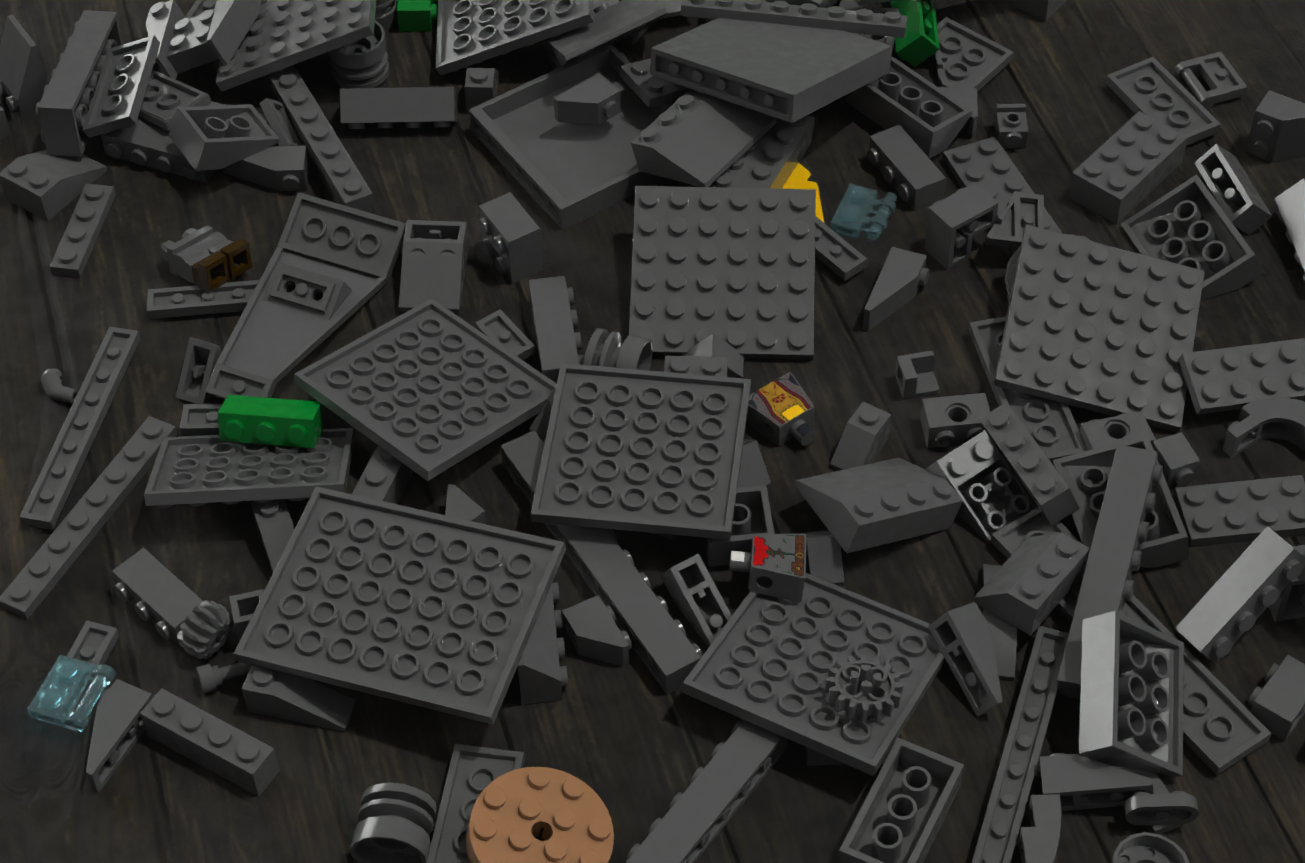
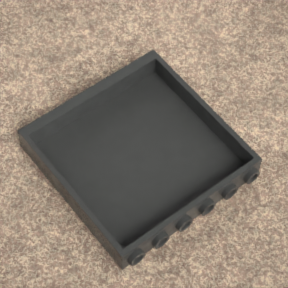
M717 18L652 47L650 75L793 123L889 73L892 46L842 30Z
M612 44L469 109L470 127L474 135L562 230L635 195V186H654L667 179L639 171L630 142L642 130L652 124L660 114L671 107L673 102L648 108L619 76L620 66L630 64L625 54L619 52ZM598 73L620 90L621 112L599 125L558 122L555 119L554 97Z

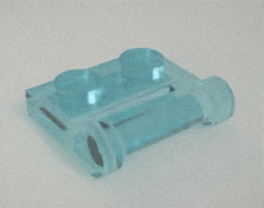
M59 655L27 709L29 716L70 730L83 732L89 723L87 717L102 691L115 678V670L105 664L94 665ZM92 680L76 710L71 711L87 681Z

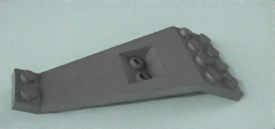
M298 192L278 246L217 360L205 392L224 400L228 395L271 398L276 384L389 282L403 245L406 223ZM290 285H296L294 291L287 292ZM318 293H323V297L316 301L315 296Z

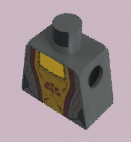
M790 372L750 394L746 424L775 445L782 446L795 438L802 446H807L816 437V432L812 429L815 407Z

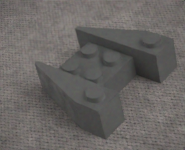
M175 0L154 4L149 10L146 28L148 36L155 35L160 41L155 61L166 76L175 80L178 73L218 59L223 66L228 65L256 20L262 0H217L215 10H206L201 15L190 19L185 17Z

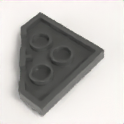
M947 17L937 24L940 50L933 54L940 87L977 88L978 92L1013 60V51Z

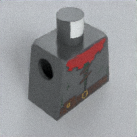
M756 534L752 537L750 552L731 551L729 571L749 573L748 589L751 592L802 602L806 572V534Z

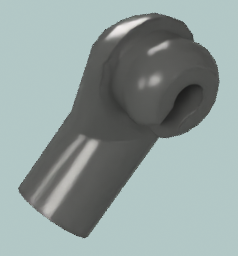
M58 369L45 370L41 376V383L46 396L50 399L73 404L78 390L62 385V379H60L62 373Z

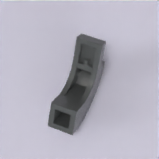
M1277 397L1260 399L1246 404L1241 408L1238 421L1233 422L1227 428L1222 450L1232 458L1257 441L1276 438L1289 441L1305 452V401Z

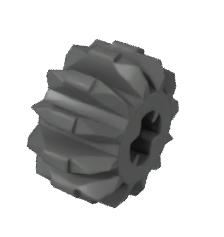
M205 600L200 606H195L189 615H186L185 622L180 625L181 631L178 633L177 639L179 640V645L188 654L198 659L203 658L207 660L212 654H217L222 645H226L225 641L231 636V629L234 627L233 615L221 604Z

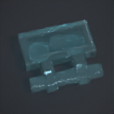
M850 183L831 221L830 228L834 232L856 238L859 237L863 230L868 232L867 236L869 239L877 240L879 235L884 233L888 225L887 218L893 215L897 196L892 192H888L885 198L878 200L877 190ZM870 213L876 214L872 218L869 217Z

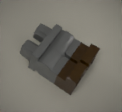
M208 225L199 230L194 228L186 230L182 235V239L176 243L168 240L161 244L162 258L169 262L170 273L176 276L179 275L208 292L230 281L229 278L233 279L252 268L249 242L241 238L235 242L230 241L222 233L214 232L213 228ZM211 276L217 277L216 279L211 280Z

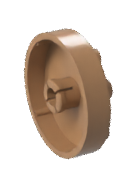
M548 767L520 768L507 772L493 780L478 796L466 831V851L470 863H608L614 844L612 820L598 794L579 778L564 771ZM541 828H544L541 838L545 841H540L535 838L539 836Z

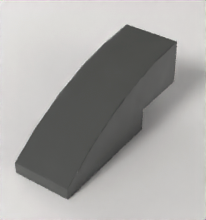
M1060 794L1031 795L1027 812L1029 827H1021L1017 845L1020 863H1054L1061 830Z

